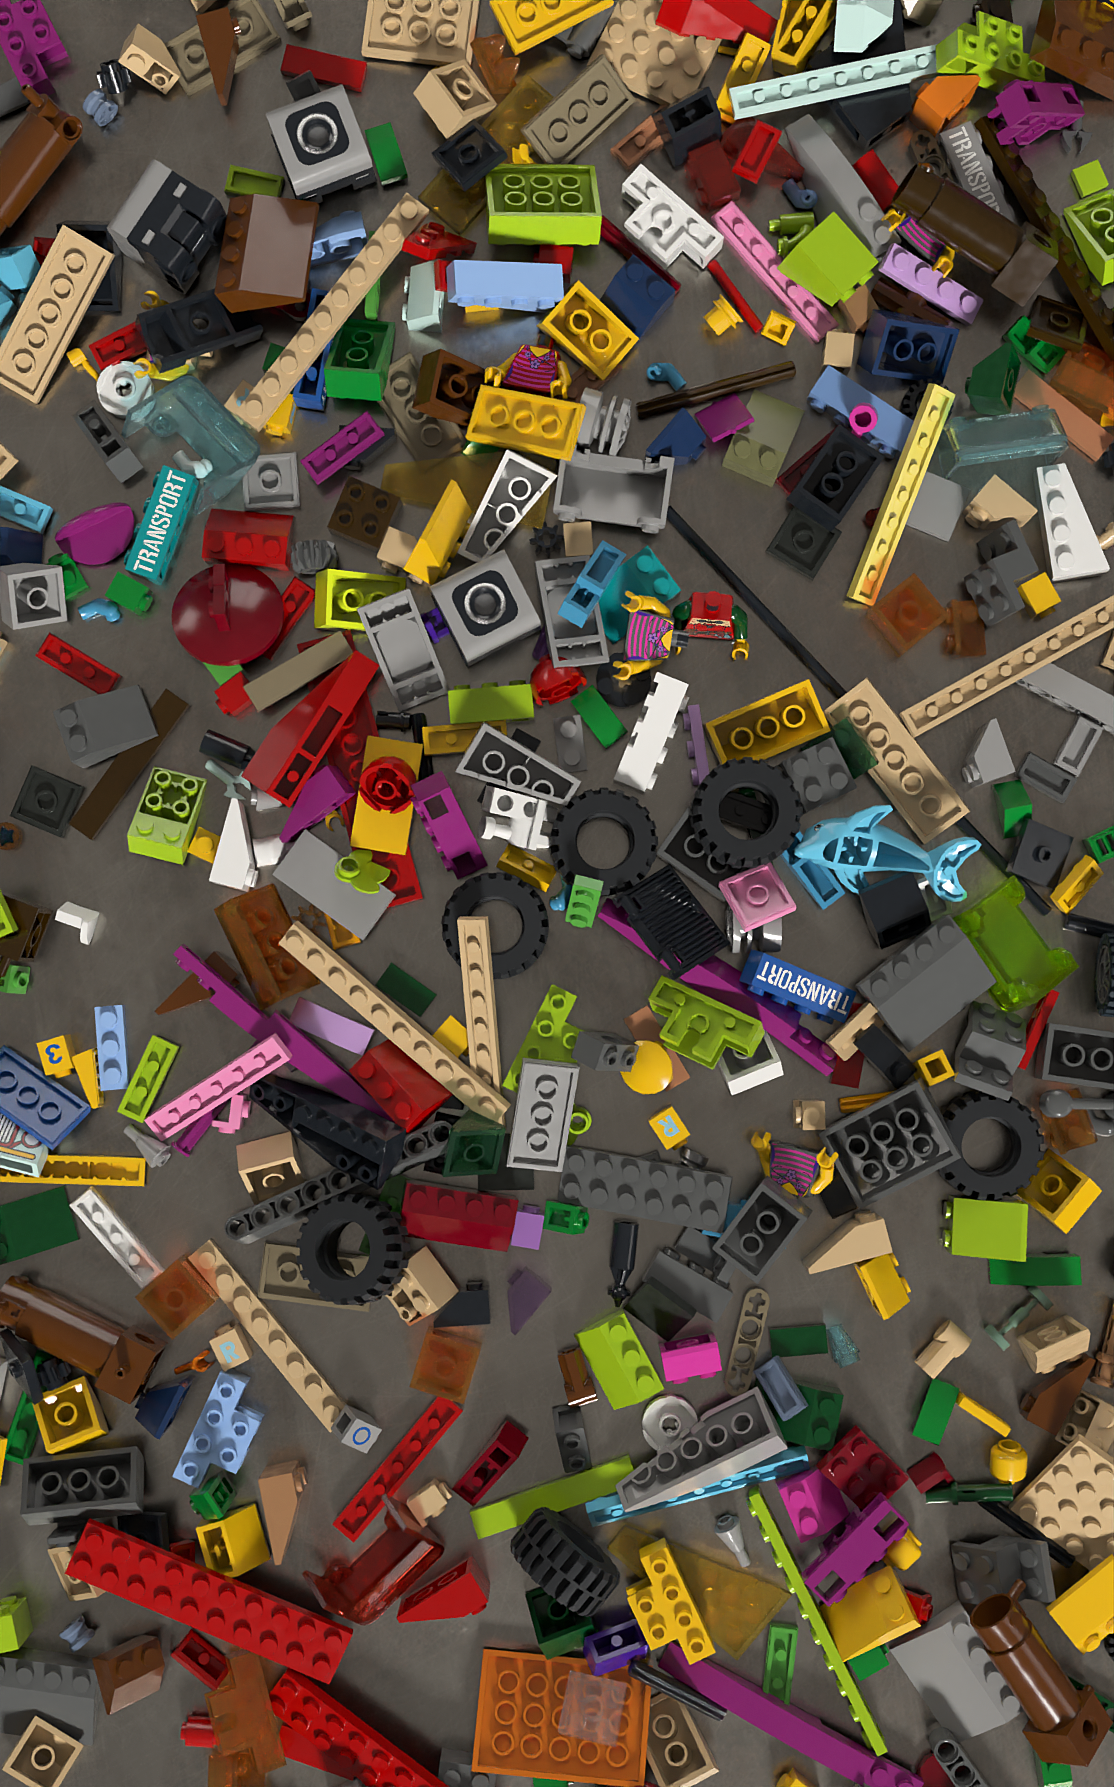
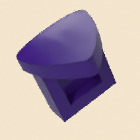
M438 608L420 614L428 637L434 644L439 642V638L449 634V630L443 622Z

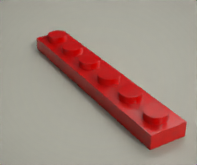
M441 1391L333 1521L332 1525L354 1543L463 1412V1408Z

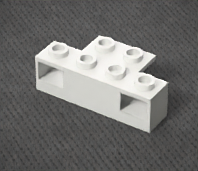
M642 164L622 184L621 197L636 209L624 223V227L627 229L624 234L665 270L682 251L704 269L722 249L724 236Z

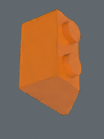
M978 75L937 76L931 84L925 82L915 95L917 99L911 105L913 111L909 121L919 130L929 131L936 139L971 102L981 78Z

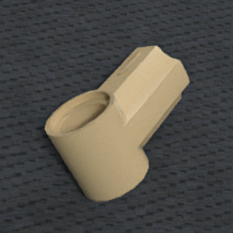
M947 1320L937 1329L933 1336L934 1340L915 1360L933 1379L953 1357H959L972 1341L951 1320Z

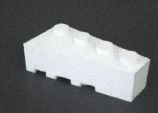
M507 449L457 553L476 563L491 556L558 474Z
M1062 463L1036 468L1033 474L1047 573L1051 583L1105 575L1110 570V567L1066 464Z
M656 673L653 685L647 695L613 782L642 794L645 793L646 788L652 790L658 774L653 773L656 763H663L668 748L663 746L667 737L673 739L679 724L674 719L678 711L684 712L689 697L685 696L689 684L662 673Z

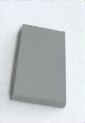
M305 829L272 875L358 938L364 940L396 894L381 883L378 884L380 888L378 893L367 894L356 890L350 883L339 880L334 874V868L343 856Z
M531 1058L522 1059L506 1158L507 1167L562 1172L580 1069L579 1064Z

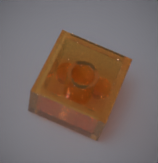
M915 573L866 612V615L900 656L949 617V614Z
M185 1255L179 1257L135 1296L138 1302L172 1340L220 1298Z
M428 1327L409 1387L464 1404L482 1343Z

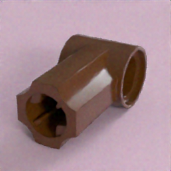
M572 1348L557 1354L561 1372L566 1383L564 1388L570 1408L598 1401L593 1380L588 1375L581 1348Z

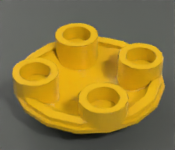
M638 1040L634 1042L639 1045L631 1072L620 1071L625 1083L632 1090L641 1094H655L662 1091L673 1079L672 1061L665 1047L659 1041Z

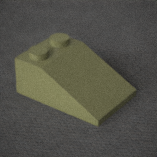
M754 389L746 407L753 416L754 422L737 430L734 434L722 466L773 487L805 411Z

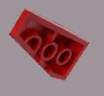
M663 0L655 24L679 36H705L707 40L715 41V38L741 44L745 33H749L769 43L777 27L778 20L749 0Z

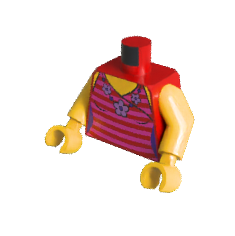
M540 335L536 346L521 345L518 352L513 353L498 367H487L484 375V383L494 381V387L499 388L501 381H503L505 389L559 399V395H562L563 399L568 398L567 391L572 383L567 364L561 360L559 352L552 350L555 340L548 335Z

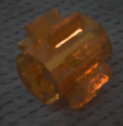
M313 904L306 911L302 906H299L300 914L298 916H291V919L304 923L306 921L305 915L314 916L315 920L312 921L313 927H305L313 932L315 936H320L317 929L320 926L325 927L327 925L321 922L320 919L324 912L315 913V905Z

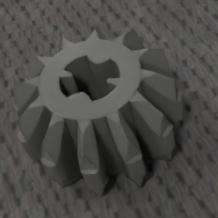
M306 540L291 546L290 559L295 572L313 575L326 569H336L338 552L336 551V546L331 541Z

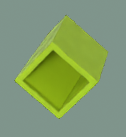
M833 211L795 246L777 269L832 307L840 299L843 303L846 302L856 292L853 287L857 283L863 286L874 275L871 270L879 261Z
M966 1195L948 1196V1202H944L943 1208L944 1218L948 1219L947 1230H943L942 1235L943 1247H946L947 1252L951 1255L1026 1262L1027 1203L1017 1198L1003 1197L1002 1200L993 1201L991 1199L980 1200Z

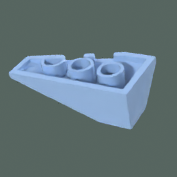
M361 211L342 212L338 217H334L316 228L310 267L355 257L368 243Z

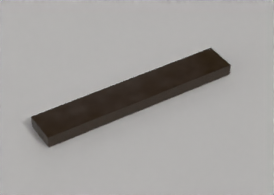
M167 688L164 690L150 710L159 735L120 752L69 822V825L90 840L95 839L190 706L188 703Z

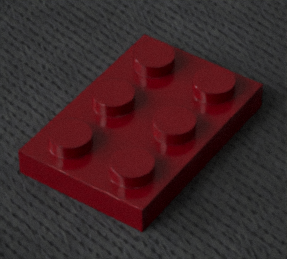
M857 1425L816 1464L817 1468L862 1511L880 1492L889 1499L910 1478Z

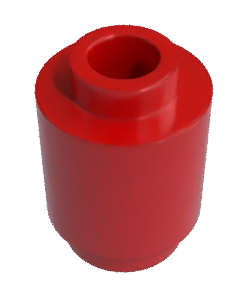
M189 1716L188 1721H183L181 1740H185V1746L214 1748V1745H221L224 1721H217V1717Z

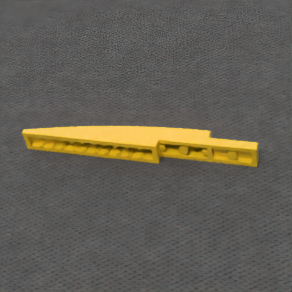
M48 1153L39 1177L0 1168V1182L144 1186L146 1160L143 1157Z

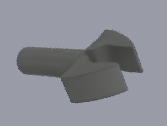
M1079 99V101H1080V103H1081V105H1082V108H1083L1084 102H1083V100ZM1083 116L1071 124L1069 131L1062 130L1060 133L1061 143L1067 153L1072 149L1071 139L1076 136L1080 144L1078 154L1084 150L1092 137V132H1085L1082 129Z

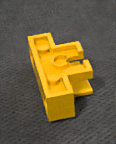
M665 1537L639 1549L640 1560L648 1577L626 1587V1592L628 1594L627 1600L651 1651L678 1639L689 1665L716 1653L712 1637Z

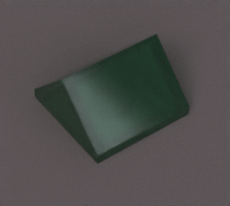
M469 1109L450 1128L442 1176L497 1174L506 1132L505 1126Z

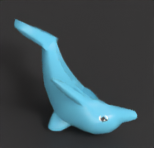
M875 805L856 812L849 818H831L814 824L806 829L801 843L794 849V854L798 858H807L815 864L833 869L840 882L855 893H859L858 890L870 886L864 872L909 871L923 873L933 891L942 900L958 902L967 898V892L959 884L956 870L966 858L979 850L981 843L973 837H960L926 852L898 832L878 824L893 809L891 805Z

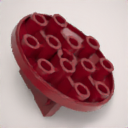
M213 564L212 567L206 568L194 575L182 586L173 603L172 625L179 643L194 658L217 666L238 665L257 658L275 642L284 622V605L275 583L258 569L241 564Z

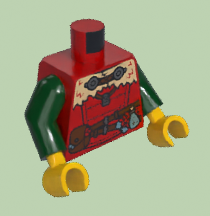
M716 591L708 593L693 592L688 600L675 606L672 612L674 616L673 629L689 631V636L729 640H734L735 638L737 641L733 644L732 658L736 660L737 651L745 653V660L748 658L750 646L745 641L748 638L747 614L738 605L734 604L732 595L720 594ZM675 646V653L678 655L681 647Z

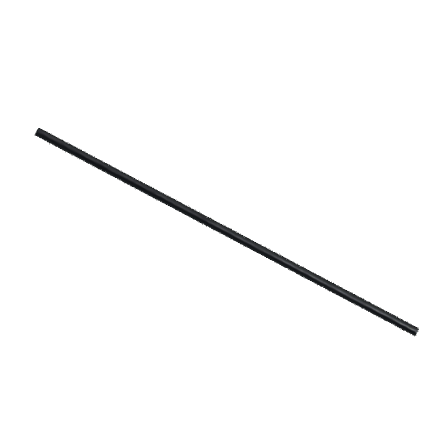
M671 505L668 506L667 519L838 699L844 696L847 691ZM965 816L955 822L968 837H973L981 843L980 850L1043 916L1052 910L1023 878L1006 871L1009 863Z

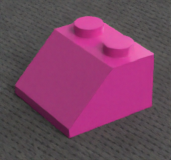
M713 1332L658 1343L666 1382L672 1381V1384H680L689 1381L688 1377L697 1375L700 1378H710L717 1375L716 1371L722 1370L718 1343Z
M816 1465L810 1467V1470L795 1473L776 1481L800 1543L827 1533L849 1515L839 1488Z

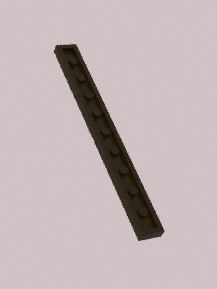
M981 117L974 123L976 129L980 132L981 138L1031 224L1058 242L1059 261L1055 266L1110 361H1114L1113 311L1107 307L1102 299L1100 288L1091 280L1086 264L1076 254L1072 240L1065 235L1060 226V219L1050 209L1046 202L1045 193L1035 183L1033 173L1024 164L1019 155L1017 145L1014 142L1010 145L999 143L996 134L1005 128L1004 122L1000 118Z

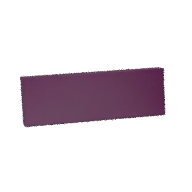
M365 411L301 459L300 462L316 484L319 485L383 437L384 432L369 412Z

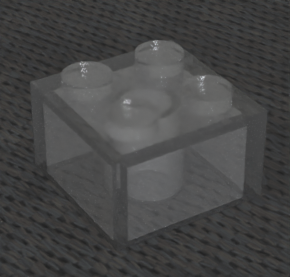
M570 1670L558 1726L559 1734L616 1747L628 1688L627 1683Z

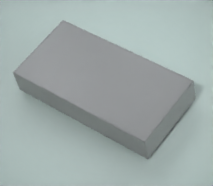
M1078 715L1052 764L1074 777H1079L1104 727Z

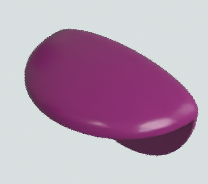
M121 502L104 504L89 509L65 523L57 531L55 542L64 554L68 553L74 561L79 563L96 565L111 561L127 548L134 533L132 509L130 505Z

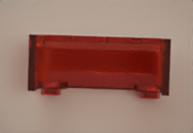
M384 1494L381 1498L388 1508L384 1517V1523L388 1530L350 1566L346 1564H333L326 1569L323 1576L308 1570L302 1573L323 1609L359 1625H368L377 1620L441 1558L445 1550L438 1537L427 1526L422 1528L406 1504L387 1494Z

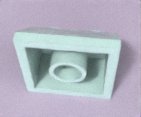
M435 259L412 266L410 276H405L404 291L409 294L408 304L403 303L402 320L407 321L408 330L442 332L445 292L435 290L434 262L443 259Z

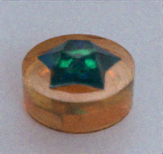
M0 823V849L7 851L15 849L22 839L20 829L12 823Z

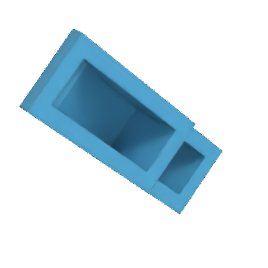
M602 540L564 599L558 615L582 628L627 554Z
M799 831L795 835V840L791 846L780 856L812 898L824 910L843 896L845 891L827 867L815 864L807 858H798L794 854L795 847L801 843L803 838L802 833Z

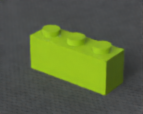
M526 680L509 681V686H498L497 682H488L481 684L482 688L470 689V685H456L454 690L448 691L450 724L501 720L511 723L535 720L532 690L530 684H526Z

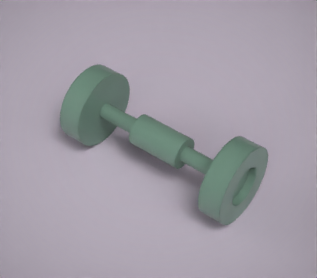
M1030 1286L1027 1289L1035 1299L1025 1308H1019L1008 1319L1009 1323L999 1332L991 1324L984 1329L1003 1351L1010 1346L1003 1338V1335L1012 1327L1016 1328L1030 1315L1028 1312L1039 1303L1048 1311L1053 1306V1303L1037 1286Z

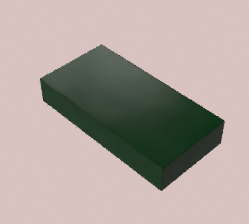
M392 962L375 984V986L419 1017H422L437 996L436 993Z
M824 1323L769 1328L772 1358L775 1356L792 1357L828 1353L826 1325Z

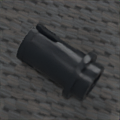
M402 710V712L377 711L376 726L378 729H400L401 732H405V730L411 729V713H406V710Z

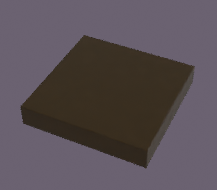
M1037 295L1026 335L1079 353L1083 346L1088 321L1081 309L1042 295Z

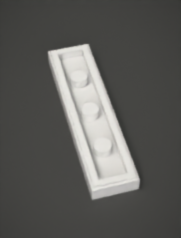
M93 1186L89 1187L69 1205L142 1290L165 1271Z

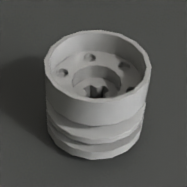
M585 387L580 404L586 406V411L576 447L588 449L595 438L599 440L598 453L603 454L606 443L609 442L611 443L609 455L617 456L619 449L625 442L631 421V399L624 398L621 410L616 409L618 396L614 395L609 405L604 406L603 392Z
M728 904L725 925L726 937L731 943V953L740 952V941L744 943L745 953H750L753 940H758L761 952L781 951L782 917L744 932Z

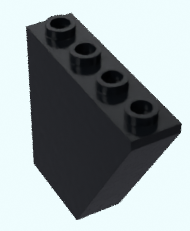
M894 0L892 24L878 38L869 43L862 53L834 52L833 40L830 43V47L823 52L818 50L809 57L806 72L906 51L900 0ZM909 83L825 101L862 152L905 123L912 110Z

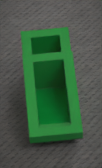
M1075 1253L1026 1254V1262L988 1258L990 1284L1020 1286L1082 1285L1081 1259Z

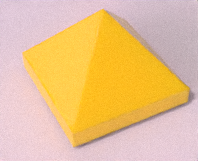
M771 310L761 334L785 346L795 327L796 321Z

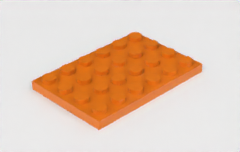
M483 1649L471 1771L623 1787H634L637 1785L644 1787L651 1687L631 1677L627 1672L629 1665L593 1678L587 1660L583 1658L557 1656L547 1660L543 1654Z

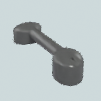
M1047 1090L1039 1099V1107L1044 1115L1051 1118L1065 1117L1072 1109L1105 1110L1110 1118H1114V1091L1109 1092L1105 1098H1072L1065 1090Z

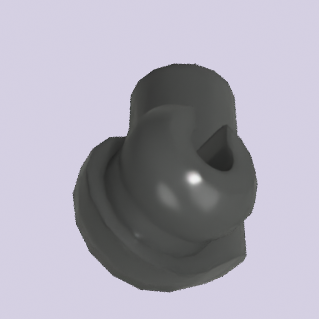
M1077 1109L1089 1132L1104 1137L1114 1135L1113 1118L1103 1119L1097 1117L1094 1110Z

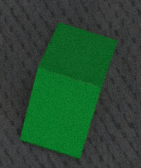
M1021 779L993 784L992 788L1003 839L1017 837L1024 818L1032 820V802Z

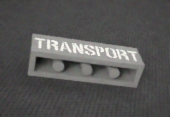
M971 121L940 133L936 142L955 183L1014 222V211L1010 204H1006L1003 197L1002 183L993 174L992 160L988 154L984 153L981 146L982 138L978 129H974Z

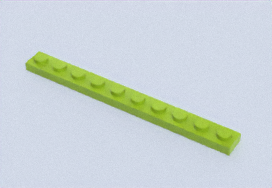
M757 1485L750 1488L749 1500L746 1501L752 1516L758 1515L762 1523L759 1526L760 1532L765 1542L770 1541L774 1548L772 1556L778 1568L783 1567L787 1574L784 1579L791 1594L796 1592L800 1600L797 1605L804 1620L809 1618L813 1628H810V1632L817 1645L822 1644L826 1652L823 1654V1658L830 1671L835 1670L839 1678L836 1680V1684L843 1697L847 1695L851 1702V1705L848 1707L854 1721H860L864 1728L861 1734L867 1747H873L877 1756L888 1752L886 1739L847 1661L843 1662L820 1607L811 1589L803 1581L802 1571L760 1486Z

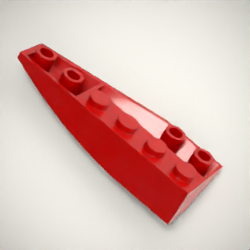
M355 650L271 728L241 777L290 808L380 665Z

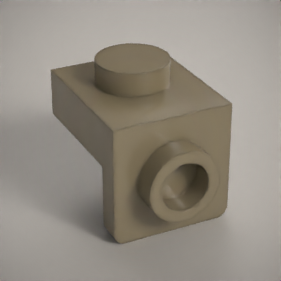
M273 0L286 29L293 27L294 31H297L309 25L307 19L313 15L308 10L304 0Z

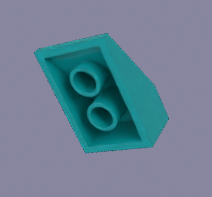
M648 545L619 567L599 600L604 634L612 645L626 636L629 611L621 605H627L631 601V598L625 595L627 591L637 596L656 597L665 606L680 596L681 589Z

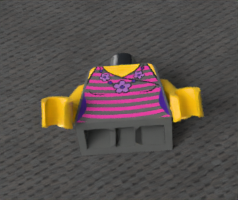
M891 209L881 218L882 222L884 220L890 222L891 227L888 230L890 232L896 231L902 240L901 247L930 266H933L932 271H935L937 268L943 271V278L948 275L953 268L952 261L955 256L953 249L915 225V220L906 214L899 215L894 209Z
M630 591L625 593L627 597L631 598L629 604L621 605L629 611L623 649V660L627 662L615 661L613 663L614 667L621 668L620 673L614 674L613 677L626 680L632 674L644 672L660 665L663 660L669 659L671 646L687 648L689 631L673 629L674 616L671 615L670 609L656 597L637 596Z
M758 1131L754 1133L751 1145L758 1151L765 1177L768 1175L797 1199H799V1196L809 1198L819 1194L833 1180L834 1162L839 1156L837 1152H834L830 1157V1154L826 1153V1147L821 1151L783 1141L772 1142L770 1145L771 1133L766 1132L763 1139L758 1136Z

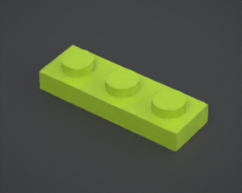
M152 1035L117 1112L140 1123L145 1122L144 1120L148 1116L177 1054L179 1045L157 1035Z

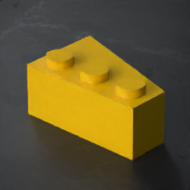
M782 0V9L771 52L774 71L785 76L802 73L809 57L814 53L836 15L837 0Z

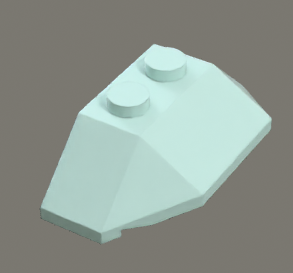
M837 0L834 52L862 53L869 43L878 38L892 24L894 0Z

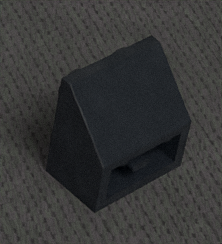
M709 86L699 88L651 114L674 167L722 142L721 114Z
M903 871L858 890L868 929L881 950L921 933L932 924L928 907L913 872Z

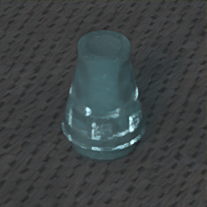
M842 1324L826 1330L829 1336L834 1363L837 1362L839 1367L843 1368L861 1360L858 1354L860 1350L844 1330Z

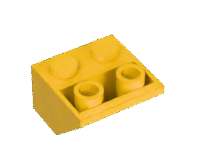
M256 1503L227 1511L220 1519H201L196 1527L206 1567L233 1578L271 1559Z

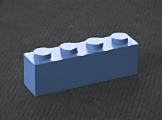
M828 365L809 393L807 400L811 402L810 406L819 413L826 412L832 416L833 421L837 425L840 424L844 428L848 427L853 430L849 422L852 409L859 403H870L878 412V420L876 426L871 431L863 433L861 440L867 444L871 442L879 447L880 453L885 457L899 460L914 421Z

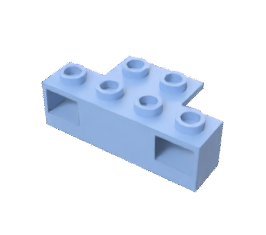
M232 1368L225 1372L223 1369L220 1371L172 1477L199 1488L212 1463L234 1474L237 1473L247 1455L251 1440L257 1433L265 1415L239 1403L250 1381V1376Z

